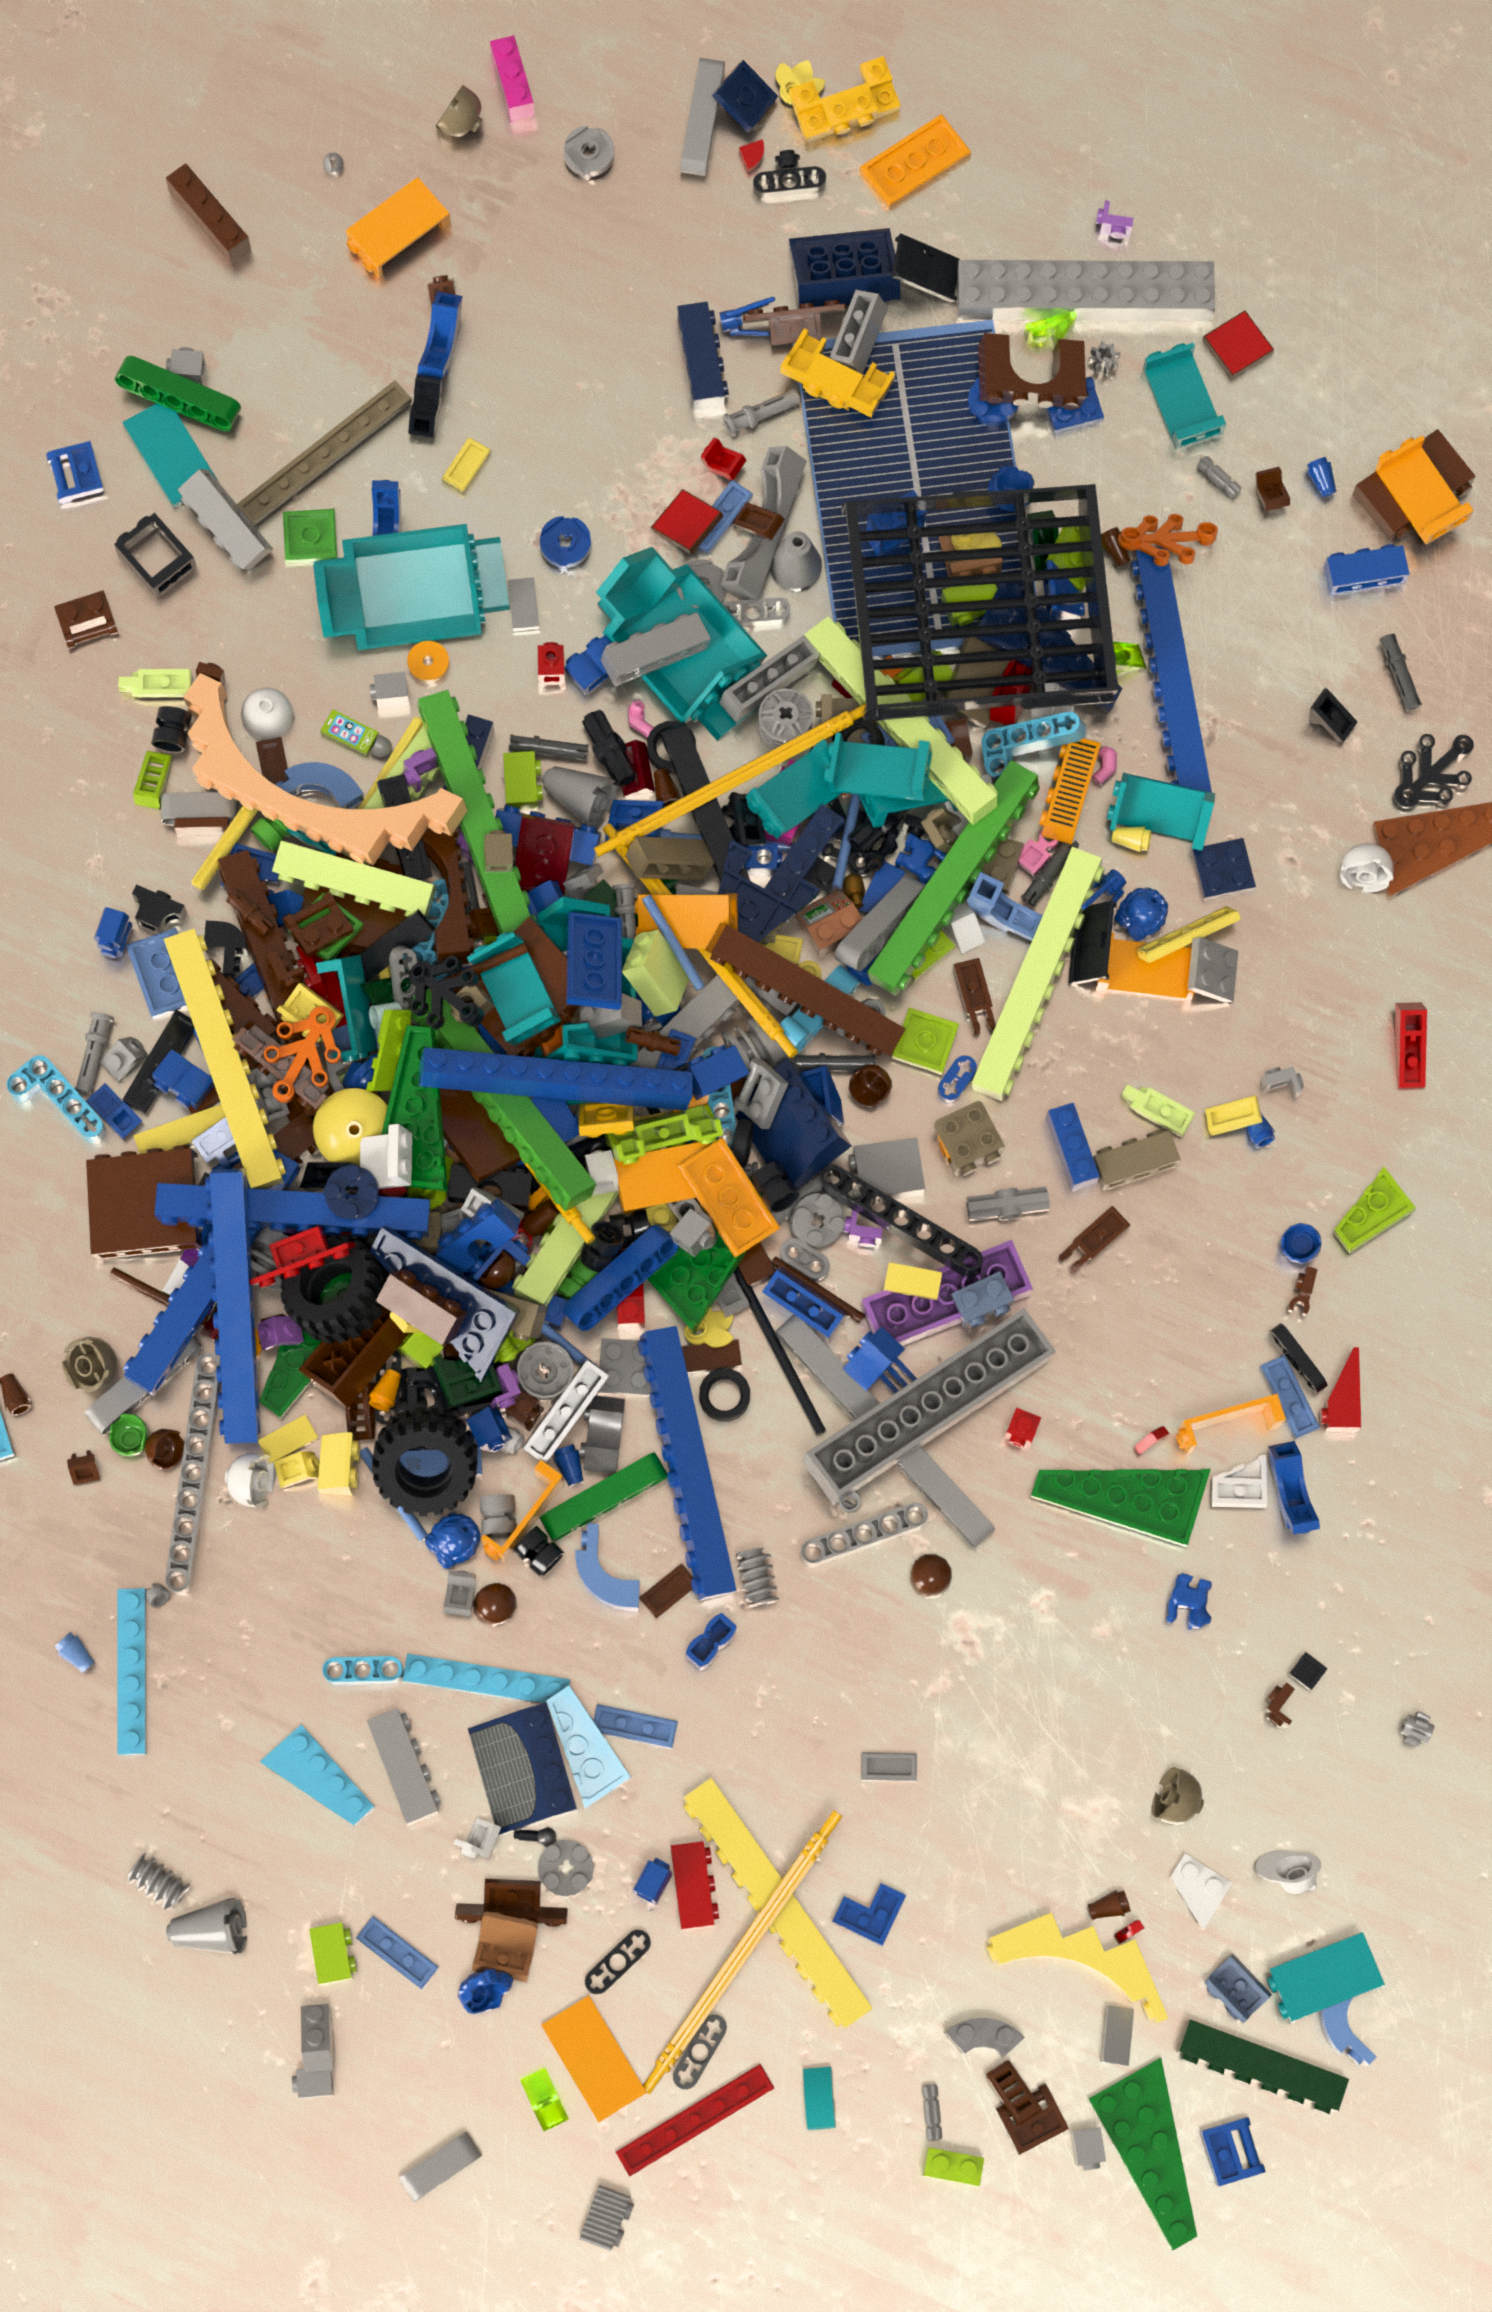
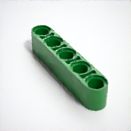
M135 356L125 357L114 378L116 384L124 390L221 431H229L232 428L241 410V405L234 398Z
M655 1452L650 1453L541 1515L539 1519L552 1542H555L659 1484L667 1478L668 1473Z

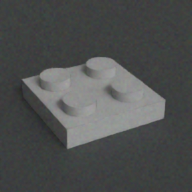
M1201 937L1194 938L1192 941L1188 990L1225 1003L1233 1002L1238 951Z
M601 1339L599 1368L608 1374L609 1377L598 1393L650 1397L652 1390L650 1382L645 1380L644 1366L646 1364L644 1356H641L639 1353L638 1341Z

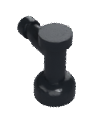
M890 828L887 837L882 842V846L878 850L873 849L865 854L864 863L867 868L872 871H879L885 864V857L888 854H893L898 849L897 842L895 841L899 835L898 829Z

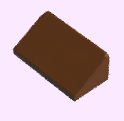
M761 1241L748 1249L738 1265L749 1286H756L776 1272Z

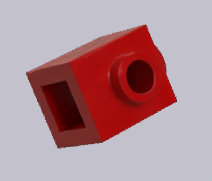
M546 642L543 645H537L539 684L565 683L564 645H559L556 642Z
M1016 1407L1004 1438L1008 1439L1009 1443L1014 1446L1030 1448L1042 1417Z

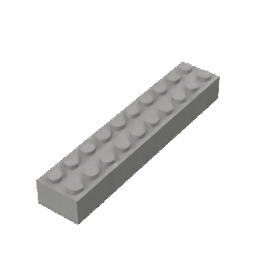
M958 260L957 320L1212 322L1215 312L1214 261Z
M1023 1308L806 1452L802 1462L831 1503L835 1505L1049 1362L1056 1351Z

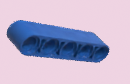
M660 1225L650 1227L567 1301L563 1309L564 1315L581 1331L593 1328L677 1252L678 1245L673 1242L670 1233Z

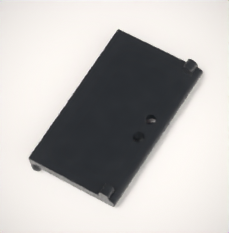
M900 233L895 238V241L898 243L892 278L948 302L956 301L957 296L954 295L957 283L958 260L960 258Z
M1115 901L1093 904L1083 910L1082 914L1085 915L1080 930L1075 928L1073 934L1075 942L1071 953L1069 983L1080 984L1100 979L1109 980L1108 963L1113 914L1117 906Z

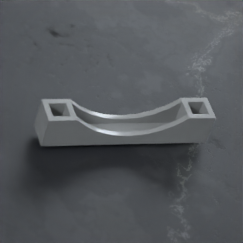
M788 446L769 447L761 468L763 480L762 508L780 514L785 520L772 540L754 534L746 549L735 559L728 562L720 584L722 588L739 600L759 598L800 479L803 476L807 460Z

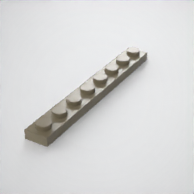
M394 380L237 503V505L253 525H257L411 404L412 398Z

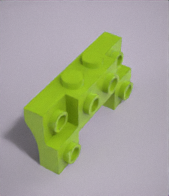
M702 1104L687 1108L686 1111L679 1110L634 1122V1131H629L623 1135H616L614 1133L604 1135L607 1146L613 1150L614 1159L619 1162L623 1161V1164L638 1162L640 1156L646 1155L645 1152L659 1150L662 1147L669 1146L671 1148L685 1145V1141L689 1140L700 1141L701 1144L717 1141L716 1137L723 1135L720 1119L713 1114L710 1106Z

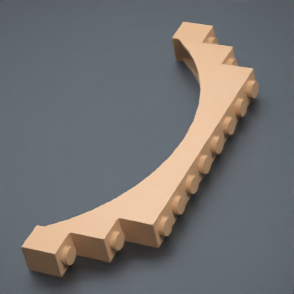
M200 673L183 697L188 706V711L198 718L189 730L188 735L193 743L192 746L202 753L192 768L197 777V782L206 789L212 787L229 800L235 798L247 809L254 810L255 808L272 821L278 819L292 831L300 830L315 842L321 840L327 843L332 850L338 853L343 851L349 854L358 863L363 864L366 862L373 866L389 842L399 849L405 847L412 851L428 827L438 834L443 832L452 836L468 811L463 798L442 788L436 794L421 800L379 809L335 808L296 797L274 785L257 772L235 745L226 720L224 701L228 695L222 683Z

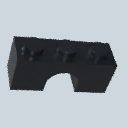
M459 1162L458 1166L451 1165L447 1194L448 1202L464 1204L473 1187L482 1189L486 1186H494L502 1192L503 1201L520 1211L529 1212L533 1176L528 1174L527 1170L512 1169V1172L499 1171L477 1183L463 1162Z

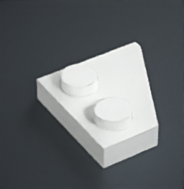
M1266 1455L1258 1456L1256 1460L1245 1465L1240 1464L1229 1472H1222L1213 1476L1211 1480L1212 1506L1266 1508Z
M1184 1853L1170 1876L1174 1886L1182 1895L1185 1904L1196 1918L1199 1927L1205 1929L1232 1883Z

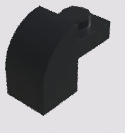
M421 374L416 375L408 434L434 438L442 400V378Z
M206 920L204 941L208 949L206 953L224 954L222 973L226 979L230 976L235 980L236 972H241L242 957L238 955L249 956L244 936L231 923Z

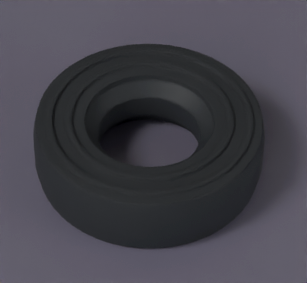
M739 1119L731 1151L741 1167L745 1168L750 1155L754 1124L752 1121Z

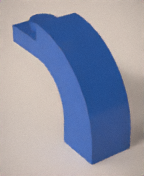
M437 292L432 304L428 339L418 364L417 374L442 379L444 375L448 374L458 335L463 296Z
M372 480V536L399 533L401 531V491L399 489V482Z
M1295 1441L1268 1446L1273 1483L1287 1529L1291 1528L1293 1534H1305L1312 1530L1320 1529L1318 1516L1310 1502L1306 1489L1302 1455Z

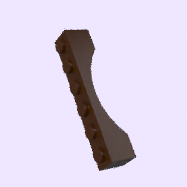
M429 827L422 835L426 854L439 869L448 892V908L442 921L435 929L433 943L436 965L444 963L449 956L457 957L462 964H469L467 957L474 951L473 937H468V930H471L470 914H465L464 907L468 906L467 892L462 891L461 884H464V870L458 866V861H461L460 845H455V838H458V827L452 836L443 832L438 834Z

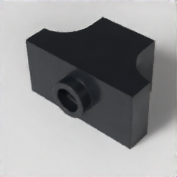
M136 884L132 892L135 902L139 904V909L135 916L137 924L155 933H162L166 926L173 921L183 922L187 914L185 905L172 900L171 896L163 891L157 890L155 893Z

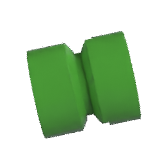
M260 818L250 827L257 840L272 853L279 848L280 842L284 841V837L289 838L292 836L286 832L288 827L278 819L272 821L268 818Z
M577 1259L569 1271L570 1277L564 1279L557 1293L564 1299L569 1300L599 1272L586 1268L581 1260Z

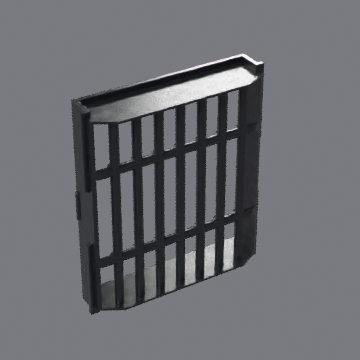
M1095 484L988 492V490L954 492L949 495L850 501L841 504L842 515H846L857 612L866 707L863 710L864 722L954 715L957 710L1009 706L1035 709L1114 702V695L1119 689ZM1078 500V516L1042 519L1026 518L1025 503ZM1014 504L1016 520L931 527H919L917 523L916 511ZM906 512L908 528L859 532L858 515ZM1079 526V542L1029 544L1028 530ZM1007 531H1017L1019 546L927 553L920 551L919 538ZM909 539L910 554L862 557L860 542ZM1082 552L1083 567L1033 570L1031 566V555ZM1020 556L1021 572L924 578L922 563ZM912 564L913 579L865 583L863 568ZM1085 578L1086 593L1036 596L1034 593L1033 581ZM1023 582L1024 597L936 604L926 603L925 589ZM914 590L916 605L867 609L866 593ZM1088 604L1089 618L1042 622L1037 620L1036 607ZM1026 607L1027 623L930 630L927 615ZM917 615L919 631L870 634L869 619ZM1089 628L1091 631L1092 644L1054 647L1040 646L1039 632ZM1029 633L1030 648L934 656L931 653L930 640ZM920 641L921 657L873 660L871 645ZM1093 654L1095 669L1052 673L1043 672L1042 658ZM1031 659L1033 674L947 681L934 680L933 666ZM923 667L924 682L876 686L874 670ZM1096 680L1098 688L1045 692V683ZM1032 684H1034L1035 693L936 700V692ZM925 693L926 701L879 705L877 703V696Z

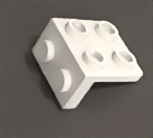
M400 1124L389 1125L388 1134L364 1137L360 1142V1167L369 1170L376 1177L380 1189L411 1185L412 1133Z

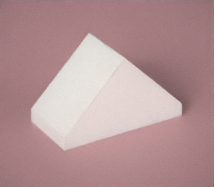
M965 902L962 905L958 904L954 910V918L946 928L961 955L985 944V940L975 912Z

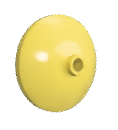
M360 1088L343 1089L330 1095L318 1108L313 1122L314 1139L322 1155L330 1162H350L360 1166L361 1139L382 1134L388 1106L376 1094ZM352 1124L359 1126V1132L355 1135L349 1132V1127Z

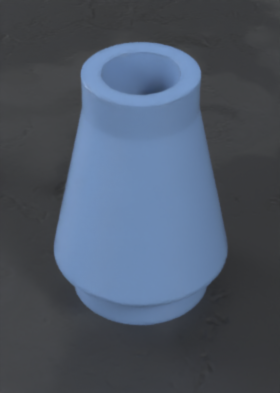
M71 1632L54 1646L58 1650L57 1654L77 1667L82 1673L95 1662L90 1657L78 1635L74 1636Z

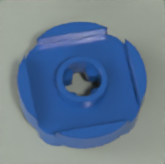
M979 377L975 380L969 391L968 408L971 414L978 418L979 422L988 426H1000L1007 423L1017 413L1019 406L1013 403L1002 402L991 405L988 401H980Z
M555 517L542 528L540 537L541 553L550 564L557 566L559 569L566 570L570 567H575L581 564L591 551L590 531L578 518ZM560 538H571L570 546H560Z

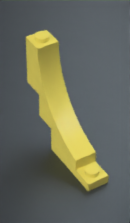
M1052 1912L988 1939L990 1945L986 1946L992 1962L997 1960L999 1966L1026 1958H1054L1084 1966L1108 1980L1130 2003L1145 1998L1146 2003L1143 2004L1144 2011L1149 2020L1154 2019L1155 2024L1168 2019L1136 1940L1104 1952L1094 1926L1062 1938Z

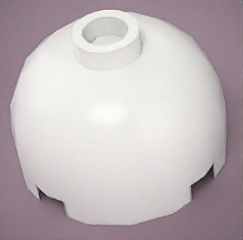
M268 687L256 689L243 702L241 710L243 726L248 734L257 740L282 738L288 733L293 724L294 714L292 705L285 694L277 689Z
M1373 843L1360 844L1347 851L1344 855L1340 871V878L1343 884L1350 889H1353V886L1364 887L1362 892L1366 893L1386 889L1389 886V881L1393 880L1394 875L1391 856L1384 848Z
M246 1453L236 1458L230 1468L227 1469L225 1482L227 1483L228 1491L231 1497L239 1504L254 1508H262L267 1504L268 1500L264 1498L266 1497L267 1490L270 1493L273 1492L276 1478L274 1463L271 1462L270 1464L268 1458H271L270 1455Z

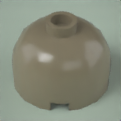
M462 85L435 127L453 137L465 136L470 130L475 133L483 120L479 117L482 107L478 96Z
M84 1337L71 1342L65 1348L64 1353H66L65 1361L62 1362V1368L66 1379L74 1388H81L86 1390L84 1392L89 1393L105 1387L114 1378L117 1370V1357L110 1344L103 1339Z
M1172 1767L1166 1772L1159 1783L1164 1785L1161 1796L1155 1792L1152 1814L1165 1823L1184 1824L1192 1819L1195 1814L1198 1815L1204 1805L1200 1783L1192 1774Z

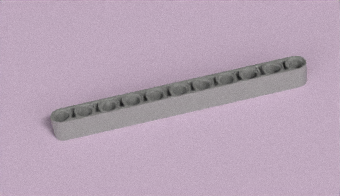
M793 1315L775 1331L782 1343L854 1420L880 1404L868 1390L865 1391L843 1370L845 1365L802 1319ZM921 1447L895 1464L972 1547L976 1548L995 1531L994 1526Z

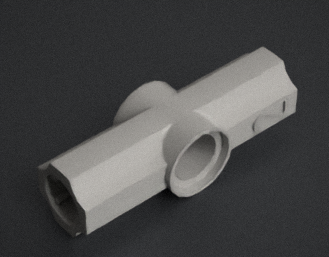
M1046 1187L1025 1190L1006 1188L995 1191L994 1194L966 1198L969 1221L991 1218L1010 1220L1021 1217L1022 1214L1050 1210L1049 1195Z

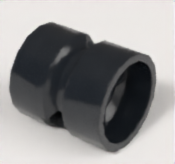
M159 707L156 724L159 727L154 729L151 744L167 752H184L188 738L184 732L190 728L192 714L178 707Z
M777 1161L762 1166L751 1178V1182L756 1190L762 1193V1199L772 1213H778L791 1207L800 1196L792 1180L788 1179L789 1176L785 1169Z
M646 1210L634 1211L627 1217L622 1213L609 1215V1222L618 1226L623 1233V1225L630 1224L632 1235L625 1236L621 1249L628 1248L630 1243H633L649 1229Z
M599 1221L593 1224L590 1231L596 1238L590 1244L585 1242L580 1252L582 1264L586 1268L599 1273L617 1257L625 1240L623 1231L615 1224L606 1221Z
M538 1526L530 1530L513 1549V1552L523 1562H530L529 1568L540 1578L546 1575L565 1554L554 1542H548V1536Z

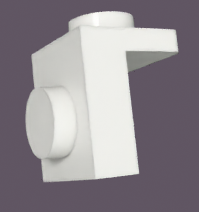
M476 1818L467 1841L455 1839L453 1844L461 1847L460 1853L470 1858L476 1859L477 1855L489 1858L501 1827Z

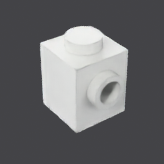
M598 1150L585 1155V1169L596 1183L592 1196L618 1191V1175L612 1150Z

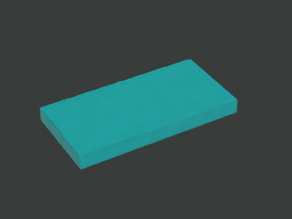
M156 403L122 422L173 508L183 504L181 500L182 495L177 489L199 469L209 470L216 478L176 411Z

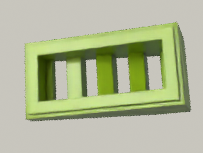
M146 751L133 792L136 805L160 808L161 795L165 792L172 755ZM150 763L162 764L163 767L151 766ZM148 773L158 774L160 777L148 775ZM145 783L154 784V785H157V786H156V787H154V786H149V785H145Z

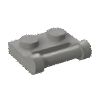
M752 1058L749 1065L750 1074L747 1076L740 1096L735 1098L733 1106L737 1110L743 1111L761 1129H769L789 1083L765 1061L759 1058ZM760 1074H761V1075H762V1078H761V1080H760V1082H759V1085H758L757 1090H756V1092H755V1094H754V1097H753L752 1101L750 1102L749 1099H750V1097H751V1095H752V1092H753L754 1087H755V1085H756V1083H757V1080H758V1078H759V1076H760Z

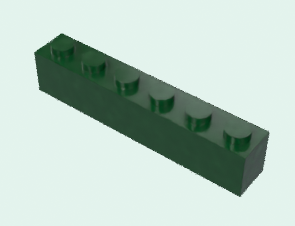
M1191 2019L1186 2022L1176 2053L1182 2054L1181 2060L1194 2065H1197L1198 2061L1209 2065L1208 2070L1221 2075H1224L1225 2071L1235 2074L1234 2080L1247 2085L1254 2081L1262 2084L1261 2090L1274 2095H1277L1278 2091L1288 2094V2100L1301 2105L1304 2104V2101L1315 2104L1314 2110L1330 2115L1331 2111H1339L1349 2082V2078Z

